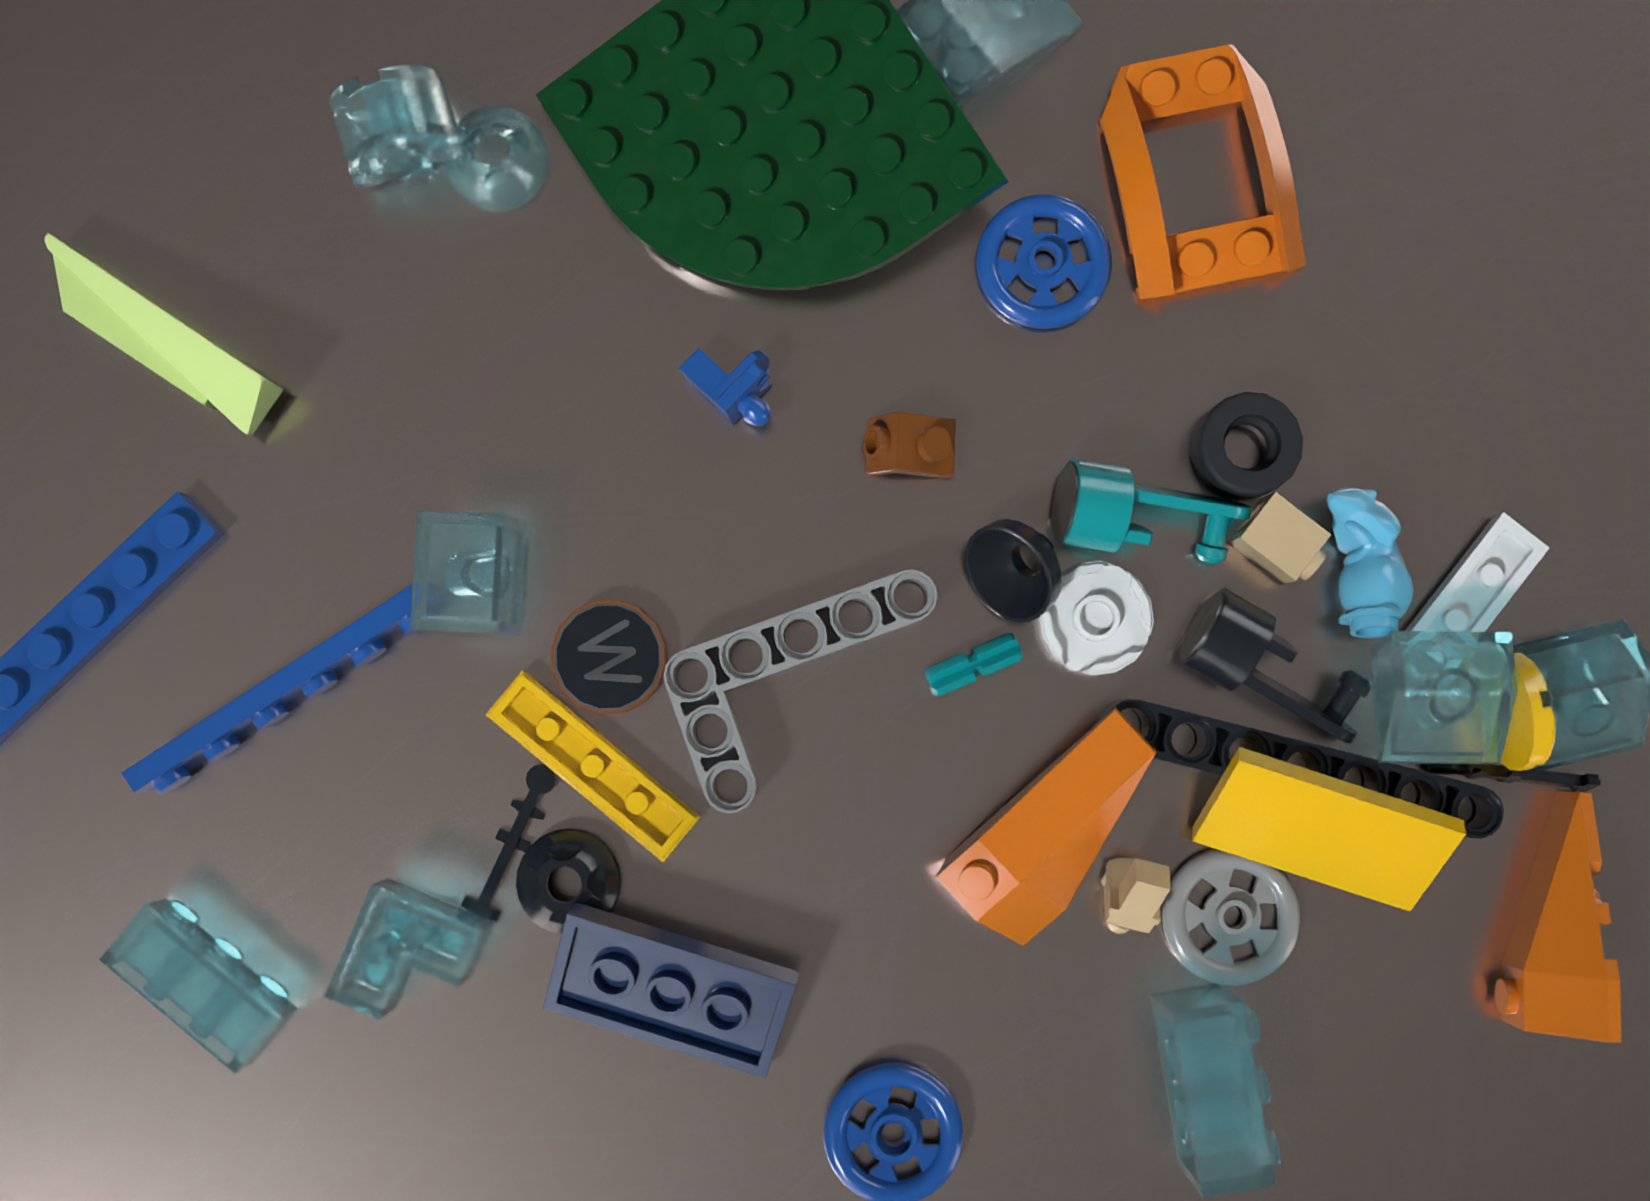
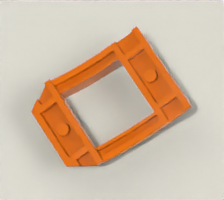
M1232 44L1119 67L1110 89L1111 94L1102 117L1099 119L1100 130L1104 132L1123 210L1130 254H1133L1138 284L1136 288L1137 299L1176 295L1178 292L1280 271L1289 272L1305 266L1306 262L1294 182L1277 114L1266 83ZM1241 102L1256 154L1267 214L1166 235L1155 175L1140 122Z

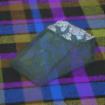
M908 0L896 10L967 118L1083 25L1082 20L1065 0Z

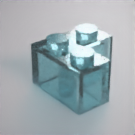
M390 878L374 883L369 889L324 997L380 1020L397 1007L413 968L459 987L472 977L495 922Z

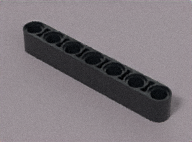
M1119 699L1110 702L1102 710L1098 718V722H1100L1115 707L1119 712L1129 708L1140 717L1141 730L1139 733L1156 750L1153 759L1219 776L1223 775L1230 763L1229 749L1236 739L1243 737L1251 744L1254 752L1284 762H1288L1294 753L1300 752L1306 757L1309 770L1343 781L1346 772L1356 766L1363 773L1364 788L1401 799L1403 787L1407 783L1414 781L1420 791L1419 806L1459 818L1458 807L1465 797L1470 796L1476 805V815L1469 824L1465 825V837L1483 839L1491 836L1500 828L1504 818V808L1500 798L1494 791L1484 786L1143 700ZM1187 723L1196 732L1197 744L1194 750L1182 756L1173 747L1172 734L1180 724Z

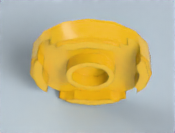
M1522 653L1491 656L1483 665L1479 680V707L1482 725L1489 745L1504 766L1509 770L1516 771L1536 768L1535 766L1543 765L1549 759L1555 743L1556 725L1552 706L1543 707L1539 693L1548 691L1545 678L1536 664Z

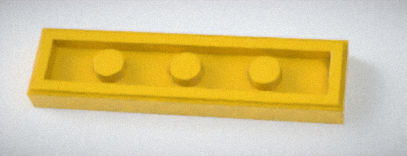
M525 670L519 673L485 714L662 862L667 859L701 817Z

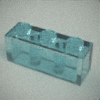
M167 898L145 904L99 960L236 1074L256 1060L298 1008L287 1000L289 992L279 981L267 974L259 976L242 962L245 956L235 944L223 937L217 936L213 938L198 925L200 917L188 905L176 899L169 901Z

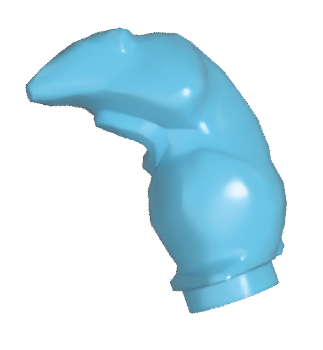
M1344 487L1329 493L1327 496V505L1333 516L1332 528L1339 551L1347 555L1344 559V568L1339 578V597L1345 614L1339 617V623L1341 625H1349L1350 634L1359 638L1392 636L1399 632L1398 622L1407 612L1414 591L1412 579L1408 574L1396 542L1401 525L1393 512L1385 504L1375 499L1377 495L1375 490Z

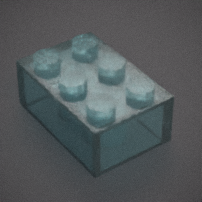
M1215 983L1151 993L1179 1168L1202 1198L1276 1186L1273 1166L1280 1165L1281 1156L1278 1140L1273 1128H1266L1262 1105L1270 1103V1090L1264 1069L1255 1066L1252 1044L1260 1042V1032L1254 1009L1251 1006L1245 1007V1001L1222 985Z

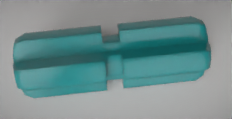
M1006 633L971 649V654L966 655L963 652L927 668L925 676L935 696L945 695L977 680V675L982 674L983 677H986L1020 662L1023 659V653L1013 633Z

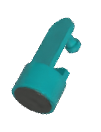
M1071 458L1063 468L1056 485L1051 523L1053 536L1057 544L1114 553L1120 548L1123 541L1143 545H1151L1154 534L1152 531L1142 525L1130 522L1134 502L1208 514L1202 542H1197L1195 553L1202 561L1219 564L1227 558L1228 548L1225 547L1231 518L1249 519L1252 507L1225 498L1134 483L1132 471L1128 467Z

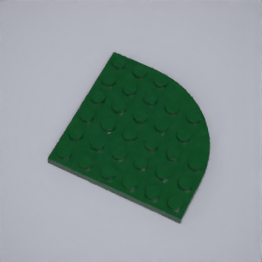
M661 0L536 94V97L597 191L611 210L635 235L657 252L683 267L714 280L741 287L764 290H803L813 286L827 285L841 280L844 282L860 277L887 265L912 250L1009 182L890 0Z

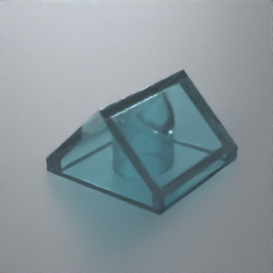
M417 511L410 629L520 636L527 522L504 513Z

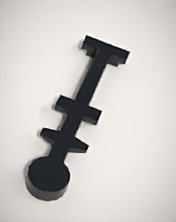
M1452 757L1428 758L1427 771L1434 774L1467 775L1469 779L1485 777L1499 779V782L1504 783L1519 781L1573 788V791L1587 792L1601 785V779H1599L1597 774L1586 773L1579 775L1536 769L1516 771L1509 770L1506 766L1459 761Z
M545 764L535 765L528 771L526 784L530 790L525 801L513 799L510 804L519 813L511 831L500 828L495 839L503 842L504 845L479 899L476 900L466 895L461 904V907L489 921L497 923L502 911L491 907L490 904L515 850L518 849L525 853L532 843L522 838L530 818L543 820L546 815L536 805L542 794H546L554 789L557 784V774Z

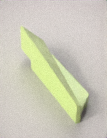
M47 233L44 241L47 249L53 253L61 303L65 313L201 404L211 409L215 406L242 432L249 436L253 435L284 390L283 388L63 241Z

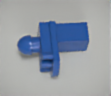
M700 348L679 367L684 377L733 424L742 415H744L743 419L753 426H763L768 423L771 417L770 406L763 398L759 399L772 387V384L768 381L771 376L767 373L770 365L769 358L759 350L751 352L729 375Z

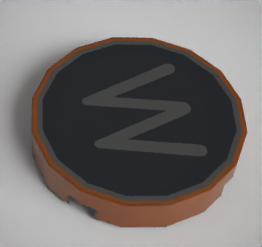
M619 600L593 601L574 610L559 626L551 646V668L560 690L578 707L597 714L624 713L644 704L658 688L666 666V643L657 624L640 608Z

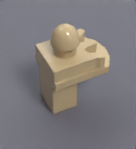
M1119 857L1109 860L1106 865V873L1101 879V883L1104 886L1105 923L1116 934H1125L1131 929L1149 934L1154 925L1158 926L1160 923V906L1171 890L1169 866L1138 858Z

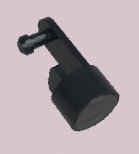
M1222 588L1211 596L1196 615L1184 637L1180 649V663L1228 691L1236 689L1243 683L1335 738L1351 744L1357 732L1344 721L1360 697L1366 698L1370 692V681L1354 670L1343 671L1338 679L1341 684L1325 708L1320 707L1255 669L1266 649L1289 663H1292L1298 654L1292 644L1274 633L1276 625L1275 616L1227 588Z

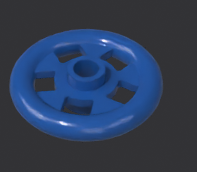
M1037 194L1017 199L1003 207L993 216L980 237L976 254V267L983 292L990 303L1002 315L1023 326L1050 329L1071 324L1088 314L1096 306L1105 293L1110 280L1112 255L1107 235L1099 221L1090 211L1079 203L1062 196ZM1050 217L1058 219L1057 235L1050 232L1035 234L1033 232V218ZM1006 236L1022 241L1016 254L1015 262L999 257L1000 249ZM1082 238L1088 249L1089 261L1075 265L1073 264L1072 251L1067 242ZM1040 251L1051 253L1055 259V265L1049 269L1039 267L1035 261V254ZM1016 276H1020L1023 282L1036 289L1035 294L1028 303L1016 297L1007 288ZM1067 278H1070L1078 292L1067 301L1059 304L1050 289L1058 287Z
M902 1063L879 1064L858 1072L848 1079L836 1092L825 1116L823 1129L824 1147L828 1161L839 1180L861 1198L868 1201H919L938 1190L954 1171L962 1151L963 1122L956 1101L949 1090L936 1077L912 1065ZM892 1087H902L917 1093L912 1109L902 1104L888 1102ZM861 1099L876 1107L869 1115L864 1128L849 1120L853 1109ZM938 1119L940 1126L939 1143L922 1144L923 1131L920 1123L921 1120ZM887 1124H900L904 1129L902 1138L895 1142L886 1140L882 1135V1131ZM862 1143H866L869 1152L879 1160L867 1172L859 1167L851 1155V1152ZM915 1156L922 1172L909 1179L898 1181L892 1167L893 1164L904 1163Z

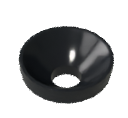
M1001 519L981 527L970 537L966 545L964 557L966 573L977 596L994 613L1007 620L1029 622L1039 618L1056 602L1062 585L1061 567L1054 551V546L1046 536L1020 521ZM1020 545H1026L1036 553L1041 563L1040 571L1033 570L1024 563L1020 554Z
M576 828L554 830L537 839L522 856L516 878L518 899L530 919L546 930L561 934L566 915L573 901L611 913L618 902L622 887L621 867L615 852L606 841L596 834ZM558 867L572 868L580 876L581 891L578 897L572 901H559L549 892V875Z

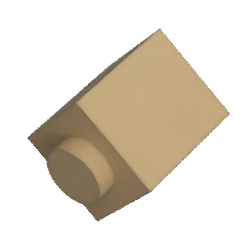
M1277 492L1261 498L1251 511L1250 518L1244 520L1227 543L1282 585L1296 581L1299 577L1306 581L1315 573L1327 556V553L1321 550V548L1330 538L1331 534Z

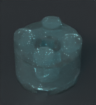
M401 65L376 70L379 81L361 87L358 77H355L339 86L332 93L329 104L347 169L356 187L367 188L379 185L384 181L403 178L405 184L409 186L427 184L438 178V167L463 154L461 137L443 79L441 77L438 80L436 71L430 67Z

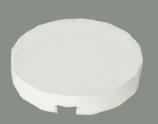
M1103 561L1079 563L1062 572L1061 591L1056 602L1043 615L1037 618L1040 639L1051 657L1068 670L1089 676L1115 673L1136 661L1148 642L1154 624L1151 599L1140 580L1128 571Z

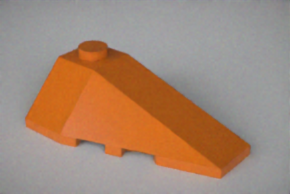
M1115 707L945 858L936 878L977 922L1024 946L1067 909L1154 758L1156 750Z
M1556 790L1502 960V978H1499L1495 985V1002L1499 1013L1502 1014V1021L1523 1031L1602 1042H1621V992L1617 959H1605L1601 937L1602 926H1607L1611 923L1609 903H1602L1600 894L1594 888L1592 877L1599 873L1602 857L1593 798L1590 792Z

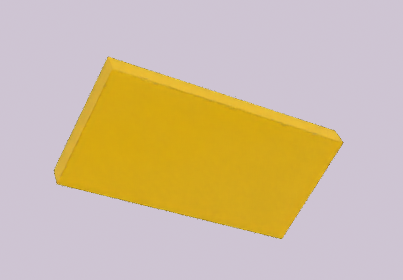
M1242 747L1237 749L1192 827L1193 842L1409 912L1414 908L1466 835L1464 820Z

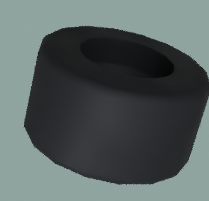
M1243 392L1223 399L1200 418L1191 436L1190 457L1196 475L1209 490L1226 499L1250 500L1277 490L1293 476L1302 459L1303 435L1297 418L1283 402L1268 394ZM1240 425H1249L1258 429L1264 436L1267 444V454L1263 462L1251 469L1240 468L1234 465L1227 457L1224 448L1225 439L1229 431Z

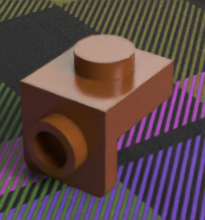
M895 412L869 418L867 430L863 438L866 473L870 475L900 473L934 478L953 477L956 419L905 412Z

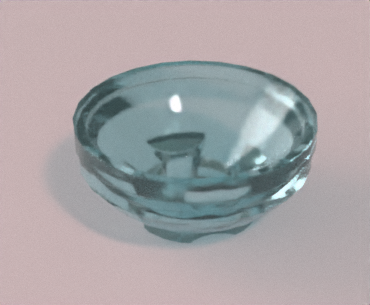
M487 106L471 111L458 121L446 141L445 165L451 183L465 200L481 209L504 211L519 207L536 195L547 177L549 153L542 133L529 118L512 108ZM497 134L507 141L508 149L506 156L495 164L481 163L475 156L477 142L486 135Z

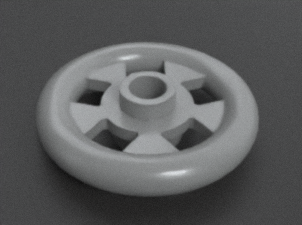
M1213 848L1191 858L1172 878L1170 882L1171 890L1163 901V929L1173 954L1194 975L1219 985H1246L1272 974L1291 954L1300 931L1301 911L1295 888L1283 870ZM1234 869L1248 872L1256 877L1251 893L1238 887L1229 886ZM1204 879L1215 887V891L1209 895L1203 908L1200 909L1190 902L1188 898L1194 887ZM1261 903L1276 904V929H1260L1262 916L1259 905ZM1238 906L1242 912V920L1237 926L1228 927L1224 922V913L1229 907ZM1201 923H1203L1207 933L1216 940L1215 944L1204 952L1195 945L1188 933ZM1252 939L1257 955L1245 961L1234 962L1229 949L1230 946L1241 945Z

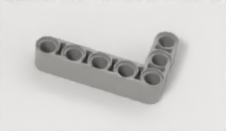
M913 569L900 571L681 650L669 659L663 674L665 686L704 796L712 807L724 813L739 812L750 804L756 796L758 788L757 775L727 692L920 622L932 612L937 601L936 586L929 576ZM903 582L916 583L925 593L924 607L917 613L903 612L894 602V590ZM858 601L868 606L871 611L872 621L867 630L861 633H851L841 626L838 614L843 605L848 602ZM795 621H807L817 630V643L808 652H793L785 644V631ZM744 640L758 643L763 653L762 663L756 670L750 673L737 671L733 667L730 658L733 647ZM687 660H699L707 669V682L701 690L695 693H688L680 688L677 682V671L681 664ZM706 714L720 716L727 725L726 739L718 747L705 746L697 738V723ZM733 769L743 774L747 781V791L742 799L730 802L718 795L715 782L721 771Z

